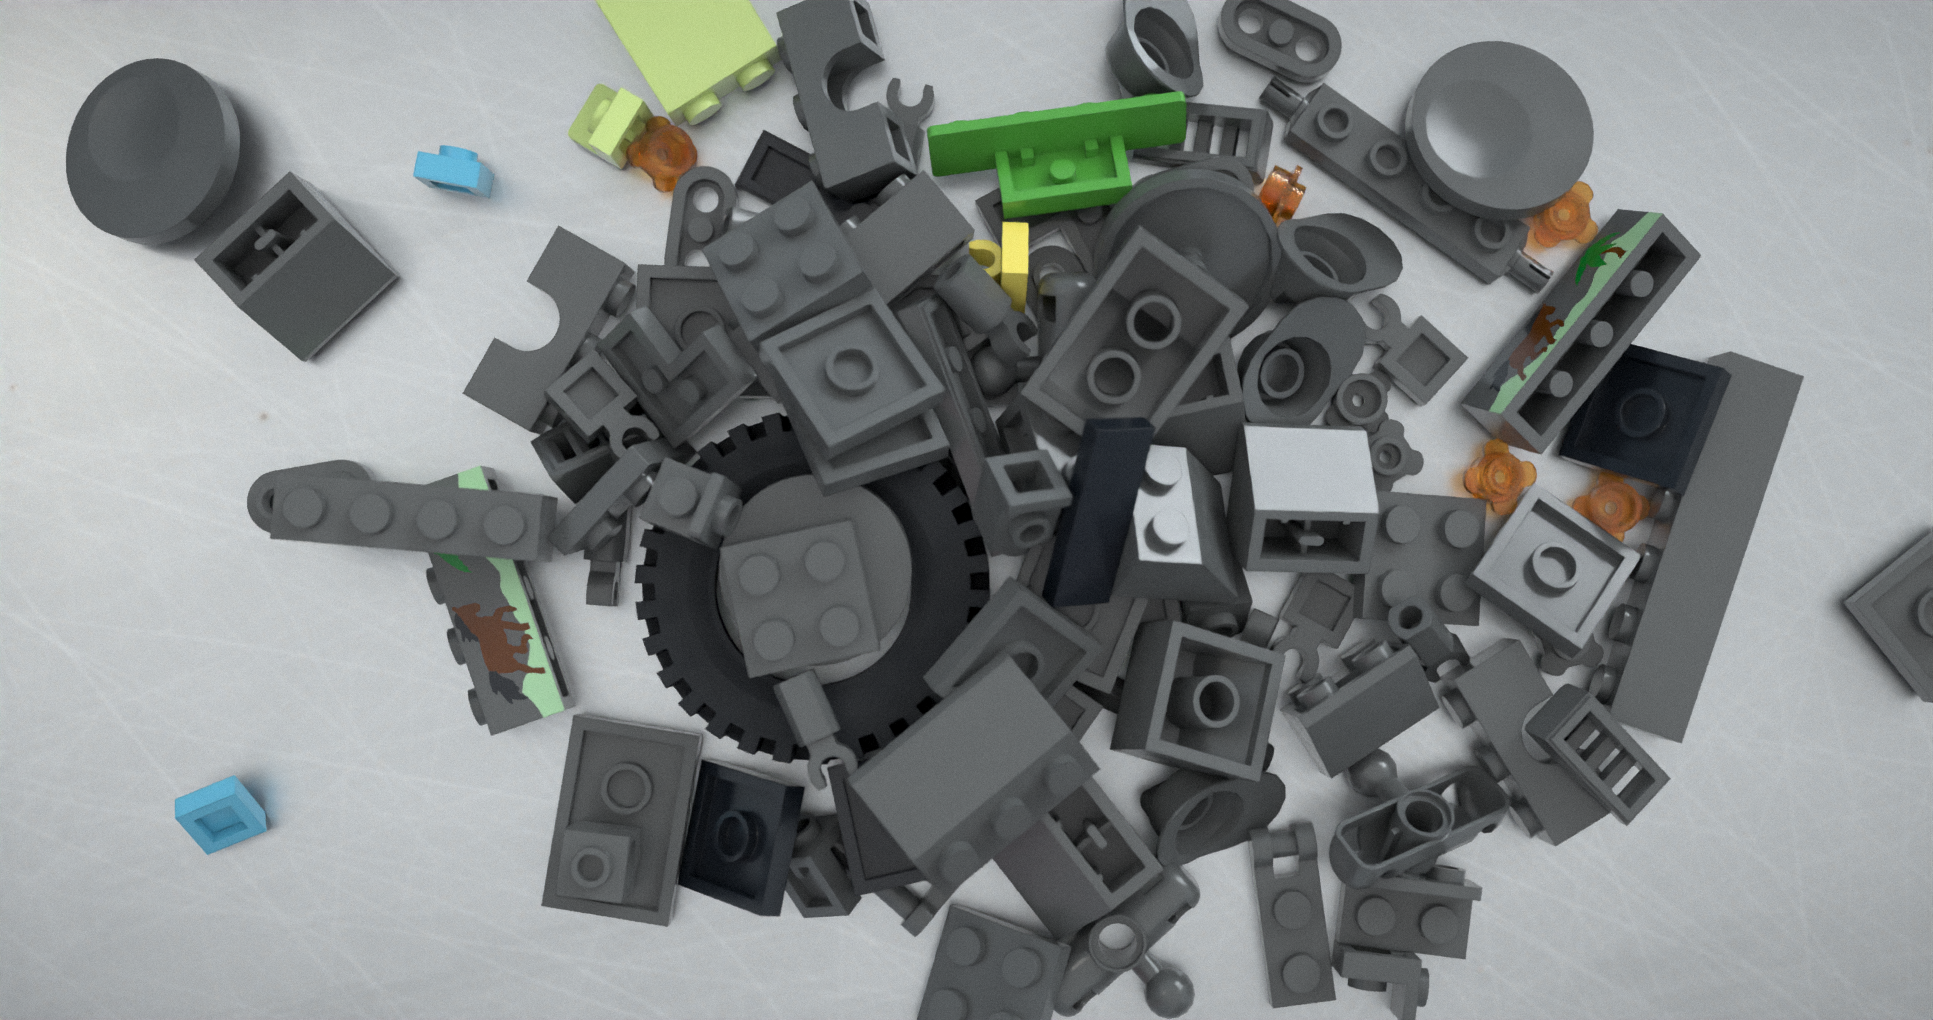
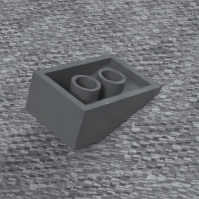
M1136 224L1095 281L1020 393L1081 437L1086 419L1144 417L1155 427V436L1247 311L1249 305L1244 299L1142 226Z

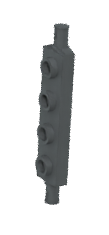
M1274 76L1260 95L1259 99L1264 100L1290 119L1286 125L1285 141L1487 283H1493L1508 272L1538 294L1553 276L1554 271L1549 270L1523 251L1526 247L1528 232L1531 229L1519 219L1494 220L1474 216L1443 200L1427 185L1418 173L1409 154L1406 140L1327 84L1323 83L1318 88L1309 92L1304 98Z

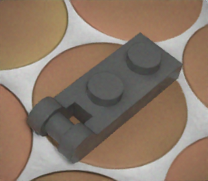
M1311 821L1291 824L1290 831L1269 833L1267 827L1249 829L1248 848L1269 1004L1272 1008H1281L1336 1000L1317 861V841L1313 823ZM1294 856L1296 872L1274 875L1273 858Z

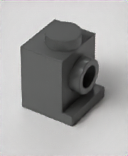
M1048 449L987 457L984 460L971 515L990 552L999 551L1007 556H1021L1027 553L1030 547L1052 541L1061 507L1070 506L1073 496ZM1027 480L1024 492L1016 493L1011 482Z

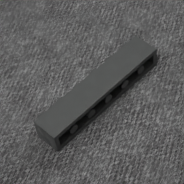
M1732 351L1715 355L1708 359L1707 364L1724 368L1732 375L1685 495L1681 496L1657 488L1652 498L1649 517L1655 521L1647 544L1641 543L1636 550L1642 556L1629 575V578L1633 579L1634 583L1627 604H1620L1612 618L1609 638L1614 640L1607 664L1599 665L1593 675L1589 692L1620 725L1681 744L1804 378L1802 375Z

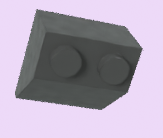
M1151 445L1114 581L1112 596L1234 603L1238 599L1221 483L1184 447Z
M1175 620L1139 624L1134 637L1110 750L1165 766L1249 782H1260L1286 655Z

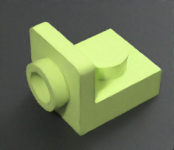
M597 84L568 130V136L572 141L622 170L654 115L644 100L621 87L617 93L603 84Z

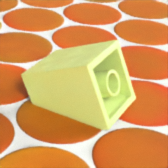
M595 0L676 127L686 120L689 125H695L706 120L721 108L722 104L719 99L740 86L743 91H749L758 87L775 73L773 65L782 60L777 45L749 0Z

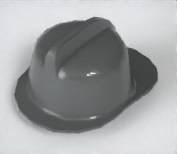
M1123 0L1124 20L1107 43L1105 49L1107 63L1111 72L1118 80L1122 98L1126 99L1151 93L1162 94L1182 91L1187 98L1197 96L1204 86L1203 75L1199 61L1197 27L1194 14L1187 0Z
M1327 213L1302 219L1282 221L1277 228L1278 233L1276 235L1278 244L1282 249V255L1278 263L1275 283L1271 289L1270 297L1275 303L1299 304L1316 296H1337L1348 302L1359 293L1384 288L1396 282L1403 270L1402 256L1394 242L1380 228L1356 216L1345 213Z
M1316 296L1301 302L1287 313L1273 330L1256 336L1243 349L1238 361L1237 372L1244 399L1245 417L1249 422L1310 425L1320 415L1343 381L1353 373L1363 355L1366 341L1364 321L1351 303L1337 296Z
M1179 769L1165 781L1144 791L1140 797L1141 807L1147 814L1150 825L1159 837L1156 844V858L1164 867L1170 863H1177L1179 866H1182L1199 857L1228 849L1247 841L1249 829L1267 827L1278 815L1286 799V787L1278 775L1262 771L1260 782H1249Z

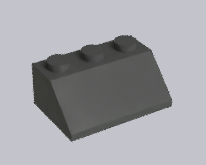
M1003 650L849 776L847 780L911 861L946 897L1097 773L1100 768L1006 651Z

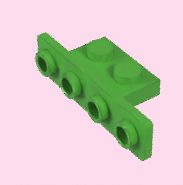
M1182 91L1162 94L1151 93L1140 97L1097 103L1086 102L1076 106L1033 112L1022 111L1011 115L968 121L957 120L947 124L929 126L926 131L932 174L935 177L996 169L1004 219L1116 204L1132 190V181L1126 156L1127 150L1177 144L1185 141L1187 105L1185 95Z

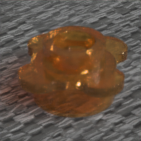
M655 116L646 122V133L639 142H633L627 147L626 158L633 168H641L652 178L653 186L657 191L667 193L674 190L678 176L687 172L695 164L697 150L690 136L683 129L671 125L670 121L665 117ZM659 149L664 150L666 154L665 160H661L658 157Z
M1274 165L1258 197L1268 209L1275 224L1279 217L1285 220L1292 219L1307 187L1297 182L1303 169L1301 166L1296 165L1294 171L1290 172Z
M1577 181L1558 203L1544 212L1533 216V224L1536 229L1534 238L1540 246L1553 248L1558 243H1564L1569 240H1575L1579 244H1586L1595 238L1598 226L1591 219L1589 203L1593 199V191L1588 184ZM1565 209L1568 211V220L1563 221L1559 218V210Z
M1494 439L1483 445V456L1476 459L1470 468L1464 472L1462 481L1466 491L1471 493L1476 499H1486V504L1491 505V509L1495 514L1508 515L1513 513L1517 507V498L1523 489L1532 486L1536 482L1537 471L1531 462H1521L1511 454L1505 441ZM1498 471L1504 474L1505 479L1503 483H1498L1495 479V474Z
M1601 472L1596 479L1597 485L1586 496L1576 497L1572 503V508L1623 542L1625 532L1633 528L1639 520L1647 517L1649 502L1644 496L1639 495L1633 487L1624 483V478ZM1608 502H1612L1616 506L1613 514H1608L1605 510Z

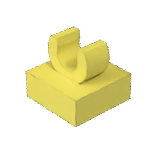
M1003 222L1001 247L989 240H974L969 242V254L979 265L989 267L984 270L1013 300L1010 307L1014 311H1020L1025 314L1028 282L1029 223Z

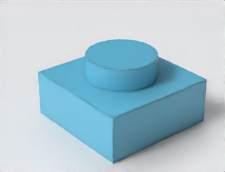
M441 145L438 155L418 151L413 177L430 188L490 199L495 174L482 163L477 162L478 153L459 147Z
M235 775L175 799V819L207 855L267 831L266 812Z

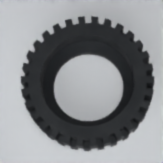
M774 413L762 416V422L751 426L743 423L728 430L729 437L718 444L710 441L697 452L700 458L691 467L711 475L715 472L725 476L743 490L739 497L742 501V507L759 491L778 480L797 474L812 473L788 415L783 416L781 413ZM938 461L863 484L878 494L891 507L905 530L912 556V587L910 606L905 623L899 636L884 656L875 664L853 677L833 683L821 684L841 728L834 732L838 742L848 745L855 752L857 759L864 758L866 753L876 749H884L944 699L930 688L923 677L990 600V569L983 537L971 515L972 509L966 496ZM653 526L652 529H644L640 542V547L646 548L644 565H636L635 583H642L643 601L635 602L637 620L645 619L649 637L642 638L648 656L656 654L663 669L657 672V675L665 688L673 686L683 698L678 703L679 706L690 717L698 714L708 723L705 730L719 739L727 736L739 742L737 749L755 755L758 751L773 755L772 761L788 764L794 759L809 760L811 754L807 745L799 748L772 686L785 680L772 674L749 678L744 654L733 642L723 623L717 600V574L720 562V547L723 545L725 537H722L718 549L715 550L656 526ZM833 756L828 757L825 760H823L822 765H827L830 762V760L840 758Z

